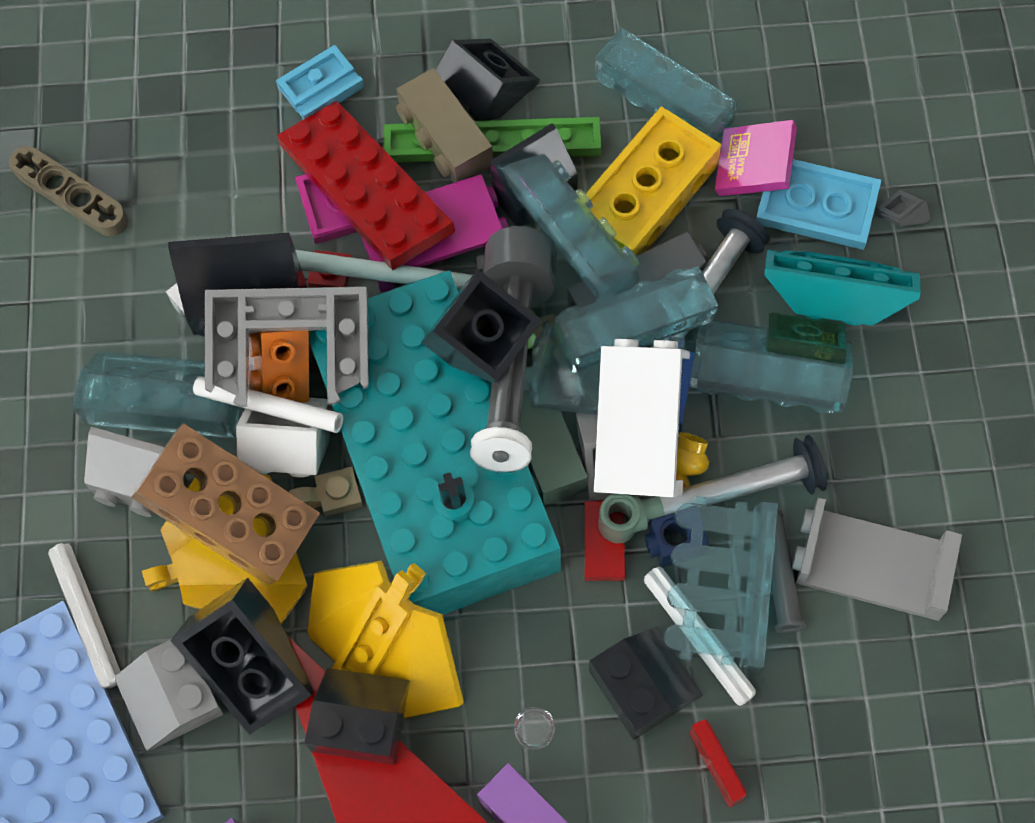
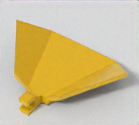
M262 474L263 476L272 481L269 475ZM195 477L188 490L199 492L200 484ZM219 496L218 506L220 510L225 514L232 515L234 508L231 500L227 497ZM254 518L253 529L255 533L265 537L267 533L266 524L261 519ZM167 520L160 531L170 554L172 564L155 566L142 571L147 587H150L152 592L179 582L183 604L197 609H202L246 578H249L273 607L281 624L308 586L297 551L278 581L266 585Z
M382 560L321 570L314 573L307 631L309 638L335 661L332 669L409 680L410 685L404 718L455 708L464 703L443 615L415 605L408 599L426 575L417 564L409 565L406 573L403 570L398 572L392 584L389 581Z

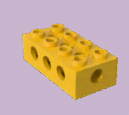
M661 106L572 209V231L619 263L649 250L716 170L721 144Z

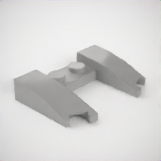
M367 287L205 290V390L211 393L215 386L236 395L233 401L234 404L240 407H247L249 332L327 330L328 405H335L341 402L338 394L361 383L363 389L368 388L369 332Z

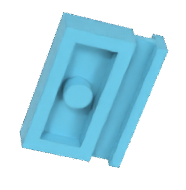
M336 45L331 46L276 80L278 89L295 111L301 115L303 120L335 101L342 102L365 87L361 76L357 75L353 66Z

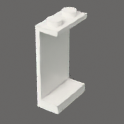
M615 339L614 346H601L594 492L660 497L682 496L683 480L676 479L682 359H690V351L678 349L677 341L654 340L653 348L638 347L639 340Z

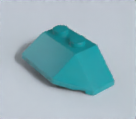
M767 250L764 276L796 314L805 315L810 319L820 320L825 318L842 321L852 326L861 324L873 326L920 298V273L904 272L900 268L879 262L808 251L786 250L779 252Z

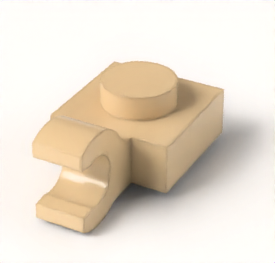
M353 467L314 476L317 487H299L289 491L313 509L322 506L325 517L363 507Z

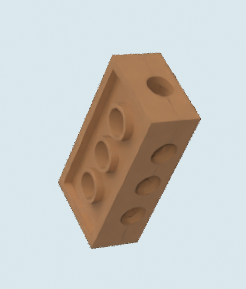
M184 423L175 431L131 496L135 501L266 585L278 581L320 514ZM185 474L193 475L198 479L200 484L199 492H192L185 487L183 483V476ZM219 496H224L231 500L234 508L232 515L225 514L220 510L218 506ZM254 518L261 519L266 524L267 533L265 537L255 533L253 529Z

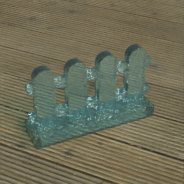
M696 496L694 503L682 504L675 512L676 523L682 528L692 529L691 543H681L671 552L672 563L680 569H687L688 574L687 584H676L667 593L669 605L675 609L684 610L683 625H672L664 631L663 642L667 648L680 651L679 659L690 661L692 653L722 656L721 665L732 666L734 658L740 659L739 668L749 670L764 668L778 504L761 502L753 508V511H748L747 502L737 501L735 509L706 505L707 497ZM703 531L733 535L732 548L702 545ZM745 536L751 537L750 551L743 550ZM699 572L729 575L728 589L698 586ZM741 576L747 577L746 592L740 591ZM696 612L725 615L724 630L694 627ZM737 617L744 618L742 633L736 632Z

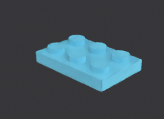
M793 159L789 189L764 191L756 220L765 227L864 250L881 180Z

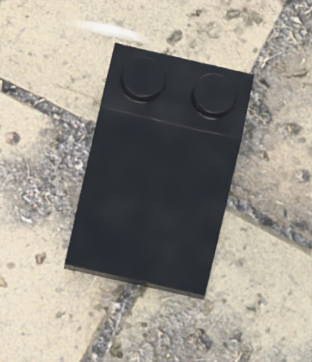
M246 578L188 617L171 639L174 646L249 735L306 700L314 692L273 607L249 578Z

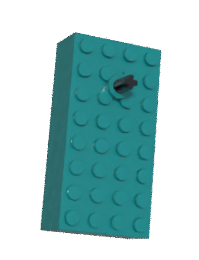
M450 270L368 298L369 387L363 389L361 383L339 393L338 396L341 402L332 405L334 412L343 415L341 431L393 578L401 570L406 573L409 565L417 564L426 575L408 599L415 605L442 615L561 572V548L528 466L513 472H495L477 465L470 456V449L472 448L471 439L474 434L485 429L488 424L492 382L452 367L421 343L458 294ZM327 330L309 331V342L327 389Z

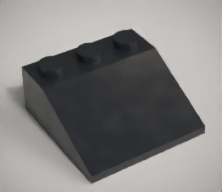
M289 232L168 242V250L185 318L194 335L205 337V290L307 288Z

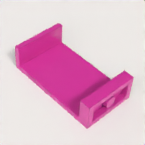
M481 174L425 192L453 221L456 232L403 265L422 267L484 247L491 235L500 229L508 228L505 217L498 218L495 211L499 204L493 186L486 187ZM361 236L368 259L384 262ZM376 280L381 294L395 289L392 282Z

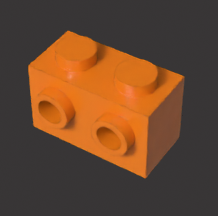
M260 331L250 333L249 355L254 357V370H249L248 372L249 388L300 403L309 402V331Z

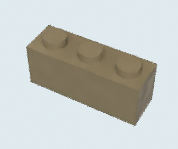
M434 68L396 88L399 104L396 105V110L401 120L406 125L411 123L415 128L417 141L425 151L431 150L435 156V165L443 177L449 175L455 183L474 177L491 167L490 161L493 159L492 145Z

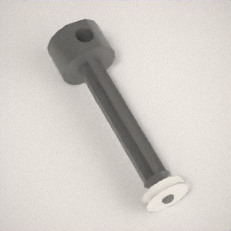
M511 226L500 229L491 235L486 243L482 273L531 311V307L539 306L549 300L555 290L558 254L553 239L540 230L526 226ZM528 340L496 383L492 382L488 424L485 429L474 434L471 439L472 448L470 449V456L472 460L487 470L495 472L518 471L528 466L532 460V442L526 435L521 433L520 429Z

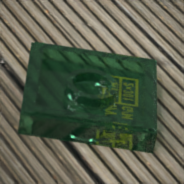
M774 312L769 313L766 352L844 365L847 354L845 325Z

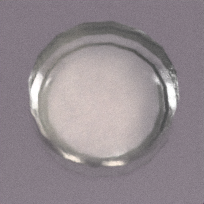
M526 708L518 714L514 721L516 740L522 747L528 750L537 751L544 749L554 738L555 724L553 718L548 711L542 708Z

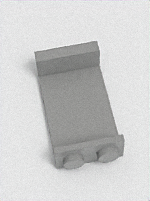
M822 498L817 499L813 510H805L800 532L807 533L804 547L797 546L792 563V569L798 570L796 584L937 621L947 612L962 534L946 530L938 540L825 511L826 499Z

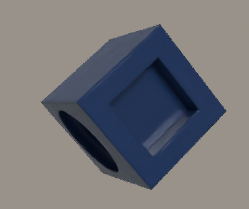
M697 507L650 520L649 534L644 535L650 557H657L662 568L705 556L709 547V541ZM670 532H677L684 537L685 542L674 546L669 544L664 536Z

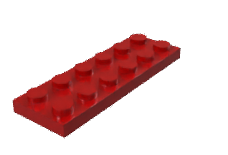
M338 101L324 107L277 135L280 146L392 271L456 232L453 221Z

